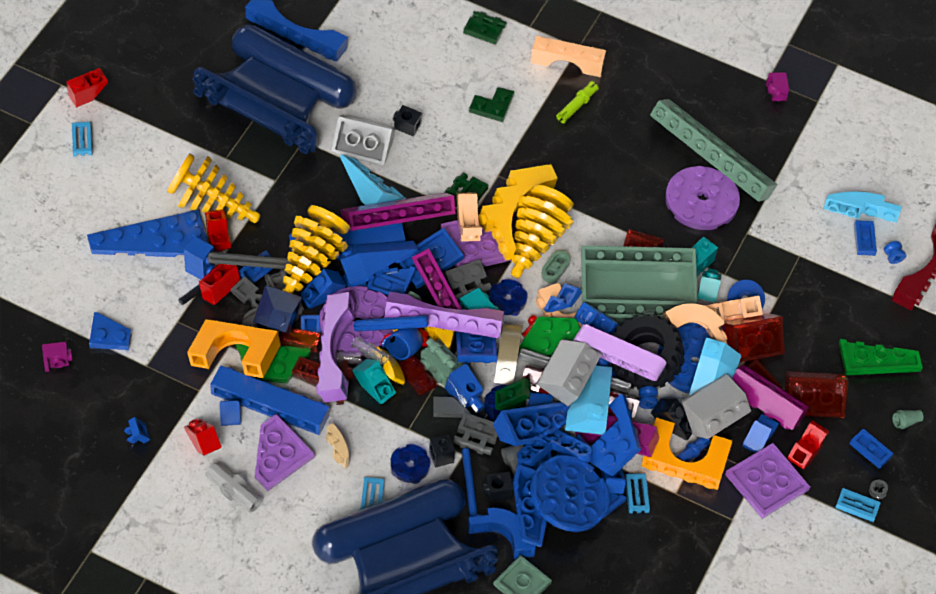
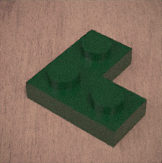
M497 87L492 100L475 95L469 107V113L504 122L515 92Z

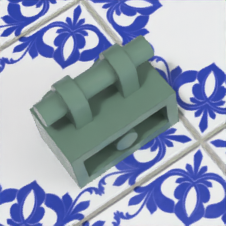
M430 338L426 342L428 347L421 351L420 363L425 370H429L437 383H441L445 387L450 373L464 364L457 362V357L440 340L435 342Z

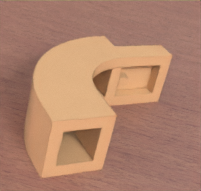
M457 193L460 240L480 241L482 227L479 225L477 193Z
M692 303L682 304L663 313L664 318L669 320L670 324H674L676 328L685 323H697L706 329L711 339L727 344L726 334L718 328L725 324L716 312L706 306Z

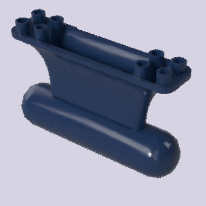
M253 25L240 27L232 37L231 46L233 52L239 58L245 60L241 65L226 73H213L203 67H198L194 70V77L192 78L195 85L193 92L196 96L202 97L204 95L208 97L212 105L219 103L227 108L229 107L281 135L288 146L293 144L299 146V150L303 154L314 152L317 149V131L308 124L310 113L317 101L320 100L333 108L343 109L354 102L358 93L356 81L348 74Z
M450 479L437 480L323 524L316 529L312 537L313 551L320 561L327 564H337L350 558L354 559L359 576L358 594H424L464 578L467 583L473 582L478 578L477 573L484 571L485 575H490L496 571L494 564L498 561L496 546L489 545L483 548L468 547L456 539L446 527L444 522L459 515L465 506L463 489L457 482Z

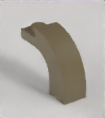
M504 321L495 372V383L508 385L514 383L523 324Z

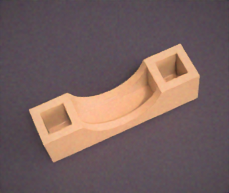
M536 36L531 63L549 66L554 61L565 60L579 66L583 74L601 77L606 50Z

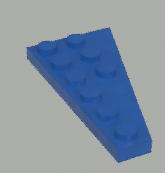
M198 210L87 235L91 253L103 255L128 253L130 256L145 254V256L176 257L177 255H184V248L194 236L209 244Z

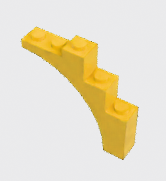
M551 164L510 171L509 177L506 180L507 187L497 188L492 198L493 204L482 206L481 212L478 215L479 224L483 226L485 232L492 231V236L496 239L499 252L503 255L505 261L512 260L516 250L511 223L514 213L519 208V198L521 196L533 197L531 190L535 185H543L554 189L558 178Z

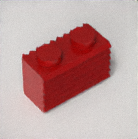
M219 264L207 276L201 278L199 285L203 299L213 305L220 302L231 291V288L240 281L238 267L236 265Z

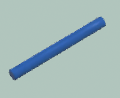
M464 448L462 449L469 514L470 517L478 515L471 457L470 450Z

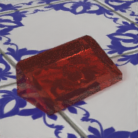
M292 328L290 334L281 332L279 337L280 344L282 346L309 348L310 351L318 352L321 333Z

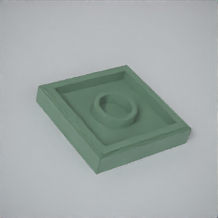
M520 555L494 581L493 585L504 594H541L551 584L552 580Z

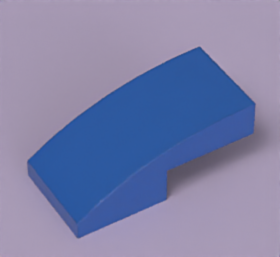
M583 302L574 317L582 325H589L610 335L614 333V329L619 325L609 316L586 302Z

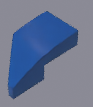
M564 283L557 297L551 295L544 310L549 313L572 307L582 291L577 287Z

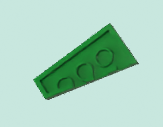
M844 339L839 340L845 375L921 372L923 368L919 351L896 347L888 349L884 348L883 345L869 346L864 345V342L856 341V343H850Z

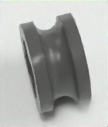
M875 480L870 485L869 493L874 499H883L886 497L888 485L883 480ZM875 487L882 488V492L878 493V490L875 491Z

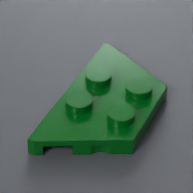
M538 317L521 343L519 352L521 348L551 357L561 340H574L580 330L578 320L574 318Z
M235 344L242 362L249 347L243 344ZM280 345L264 378H254L261 381L288 384L293 374L300 369L301 363L306 357L310 356V349Z

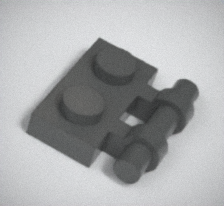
M480 259L444 272L451 290L457 288L459 290V293L454 295L457 301H460L461 297L477 288L483 293L492 289L489 282L486 284L481 283V280L485 279L487 275ZM474 283V288L469 290L465 288V285Z
M464 412L458 427V433L464 434L463 438L455 436L453 443L460 445V448L475 450L481 455L483 453L491 455L493 448L486 445L487 442L495 445L498 435L493 426L494 422ZM470 437H473L481 441L480 443L470 441L469 439Z

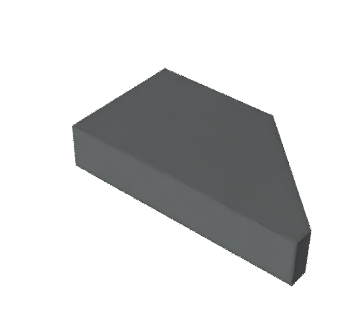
M433 397V417L462 418L464 412L470 414V411L454 397Z

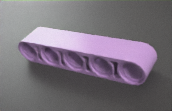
M586 324L581 326L573 340L575 342L587 343L602 354L600 358L653 381L658 380L667 364L663 358Z

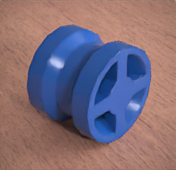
M899 241L888 243L883 249L885 254L888 255L890 264L900 263L906 258V253L902 250V244Z
M645 386L639 389V396L641 397L639 399V406L643 409H654L658 403L656 398L658 396V389L652 386Z

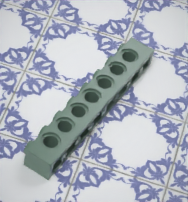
M670 99L658 101L650 114L651 117L758 202L769 199L778 184Z

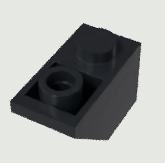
M677 398L660 399L651 412L652 416L655 419L660 418L675 423L673 434L688 440L692 435V430L682 404Z

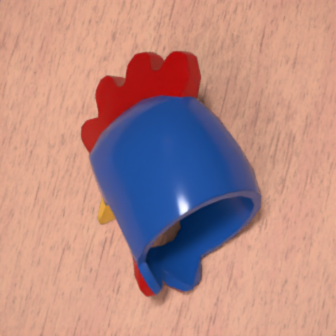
M422 328L392 329L393 333L384 335L381 346L386 347L394 358L405 360L416 354L422 346L428 347L426 342L429 340V333L421 330ZM395 336V341L391 343L390 337Z

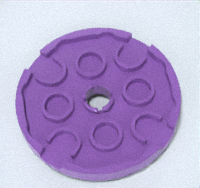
M695 166L683 169L671 178L667 186L665 200L668 210H671L675 215L674 218L680 223L693 229L713 230L717 229L720 225L728 224L735 217L739 207L740 196L735 183L721 171L710 167ZM704 194V196L707 199L701 200L698 198V196H702Z
M354 286L343 288L333 293L350 292L356 303L354 319H382L385 316L387 297L381 292L377 293L368 290V287ZM324 306L320 311V329L322 335L324 333L323 319H325ZM352 321L342 334L337 350L351 355L373 353L377 347L383 348L381 341L384 335L393 333V330L356 332L353 327L354 321Z

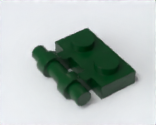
M474 11L464 27L463 34L496 45L503 33V28L505 29L507 26V22L499 17L488 16L485 12Z
M461 173L460 176L453 180L452 186L448 187L444 193L454 195L455 207H457V193L476 192L478 202L488 190V184L475 177L468 181L466 180L468 178L467 174Z

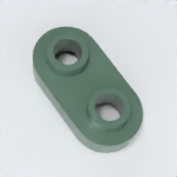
M562 250L554 252L542 268V279L547 283L557 282L569 267L570 255Z

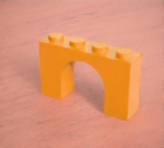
M206 319L187 353L191 366L209 369L220 350L229 345L243 344L249 347L242 360L245 375L264 378L281 344L278 331Z
M656 418L653 426L657 427L659 441L652 457L643 456L641 466L650 471H658L670 477H678L689 483L694 482L706 488L718 490L732 440L713 435L709 451L702 460L692 463L684 462L673 455L669 446L675 423Z

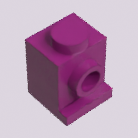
M768 73L766 87H768V93L771 94L772 101H786L789 92L786 73Z
M66 342L42 345L45 372L49 371V368L52 367L61 368L69 366L68 361H72L71 349H67Z

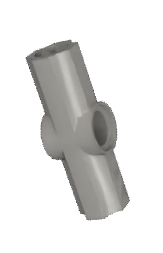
M219 462L213 463L207 470L206 477L220 488L222 494L230 501L235 500L249 513L254 512L262 502L261 498L247 487L246 482L238 474L233 475Z

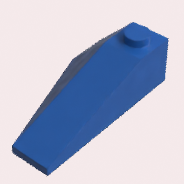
M414 241L348 246L344 252H339L340 255L338 257L350 286L354 287L375 278L373 274L380 270L383 272L387 271L390 264L394 262L401 263L419 251Z

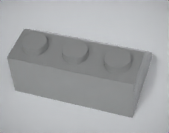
M342 114L338 116L331 152L385 165L392 145L395 127Z
M561 340L536 385L565 405L570 406L579 398L602 354L587 343Z
M727 374L722 375L682 400L693 436L709 439L751 412L746 394Z

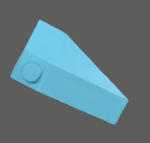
M341 154L340 158L361 201L365 205L406 199L395 188H389L383 184L384 180L370 173V169L358 160Z
M706 337L689 396L724 374H727L732 379L738 368L741 354L724 342Z
M595 366L579 398L571 404L567 411L566 431L600 435L606 432L612 367Z

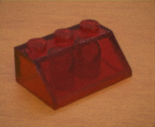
M769 313L725 321V324L721 325V330L727 336V345L741 354L740 362L785 354L782 316Z
M786 371L785 392L809 406L804 416L845 418L848 379L844 374Z

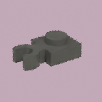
M245 276L231 288V292L244 304L250 301L253 309L258 308L259 305L256 304V301H260L262 297L261 294H256L259 288Z

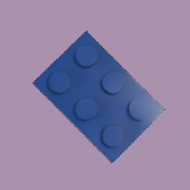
M444 228L417 244L419 252L413 255L415 256L429 248L442 273L465 259ZM413 256L399 263L402 269L415 267L412 260ZM416 269L412 283L418 289L425 283Z
M456 331L457 362H497L496 338Z

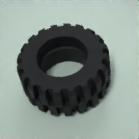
M643 314L641 317L636 315L632 316V319L629 321L628 319L622 322L623 325L621 327L618 325L614 329L615 334L611 335L635 346L648 342L661 345L664 348L659 356L667 364L657 381L647 379L611 363L615 375L618 379L630 382L631 389L637 387V390L645 386H659L662 388L666 386V382L671 383L675 379L674 375H679L681 371L680 366L684 364L683 356L685 355L677 328L674 324H670V321L666 318L661 320L660 316L655 314L653 317L649 316V314Z

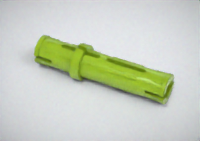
M590 81L583 90H579L576 97L556 115L558 120L563 118L561 123H565L599 90L597 84L592 87L595 82Z

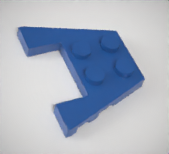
M622 393L609 404L618 421L591 446L592 459L590 463L612 477L641 450L636 428L632 424V414L626 403L628 400ZM578 434L575 437L579 441L589 445L582 435Z

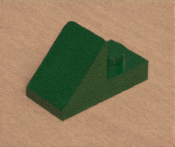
M523 378L495 391V409L510 410L526 407L525 400L530 398V381Z

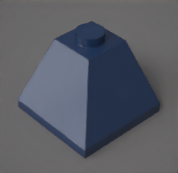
M265 285L253 322L290 334L303 297Z

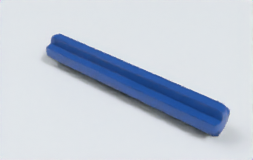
M427 316L355 320L353 323L354 331L356 332L424 328L429 325Z

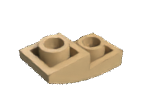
M332 423L327 426L326 439L333 446L334 460L347 468L349 467L348 448L342 434Z

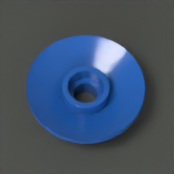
M741 280L733 284L729 289L727 301L742 299L744 295L747 297L760 296L763 309L765 294L761 286L756 282Z

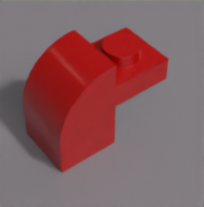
M224 209L205 212L209 244L214 246V251L230 249L231 241L228 235Z
M814 421L810 422L802 438L795 443L787 459L804 470L822 448L829 431Z

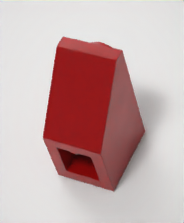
M98 68L66 81L68 96L77 108L93 101L107 85L108 80L101 69Z
M197 418L190 421L189 425L184 427L197 452L205 456L222 448L214 426L205 420Z

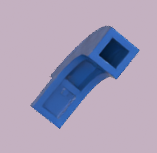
M488 508L487 515H474L468 518V534L484 532L502 534L509 540L512 546L514 559H517L520 555L524 558L534 557L536 546L521 541L518 515L500 508Z

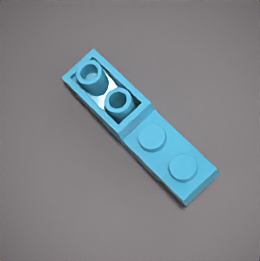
M841 192L827 195L823 209L858 219L862 213L897 223L902 206L884 202V195L868 192Z

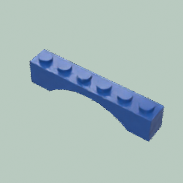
M251 0L245 6L246 19L255 22L265 29L279 34L281 37L292 40L294 43L302 45L327 59L337 62L348 49L347 36L335 30H313L296 25L279 13L272 0Z

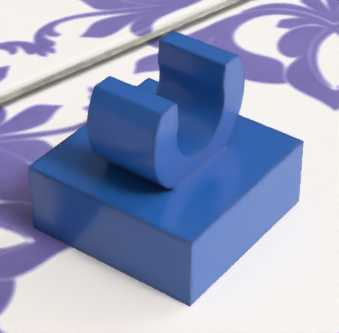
M135 417L128 421L130 427L124 430L128 435L132 434L127 439L128 442L133 444L139 440L142 443H146L151 440L146 423Z

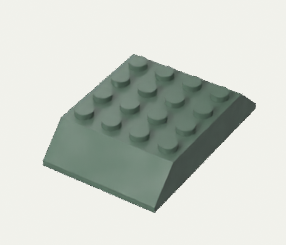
M581 245L582 304L583 302L590 304L616 321L619 326L623 325L622 322L624 320H631L632 316L638 315V317H641L643 314H649V316L653 317L655 314L659 315L662 320L664 318L663 313L676 306L691 303L698 304L696 248Z

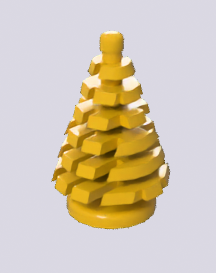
M191 153L188 154L167 190L169 194H174L181 183L189 185L178 207L184 208L194 190L197 189L200 192L189 210L195 211L206 194L209 196V199L201 212H208L216 200L219 202L216 210H222L224 206L230 208L225 215L227 218H231L235 211L239 214L236 220L242 221L246 217L253 223L259 221L260 213L249 209L252 204L248 200L245 205L240 203L244 196L241 192L238 193L235 199L230 197L236 187L233 183L230 184L225 194L221 192L228 178L225 174L222 175L215 188L211 186L220 170L217 165L214 166L205 182L201 180L212 161L209 156L206 157L197 174L193 175L189 172V169L195 157Z
M535 185L531 190L533 197L521 196L519 198L518 204L520 208L517 212L519 220L516 221L517 231L515 233V240L517 242L515 243V253L517 255H514L512 258L515 266L511 270V275L514 278H521L523 269H529L533 265L531 261H537L541 257L540 254L545 253L549 246L553 245L557 238L561 237L566 232L565 230L574 224L571 217L566 214L573 209L574 203L561 192L547 186Z
M314 205L308 208V215L314 221L296 216L294 221L296 228L292 229L291 234L296 239L290 240L289 247L292 248L293 252H288L287 258L290 263L297 266L286 264L284 271L291 275V277H283V283L286 287L282 291L293 294L294 290L301 291L304 286L300 281L308 284L313 280L305 272L317 276L322 272L320 267L325 268L331 264V261H327V259L334 260L340 255L339 252H344L347 249V243L342 241L343 238L338 234L348 233L350 226L343 219L324 208Z

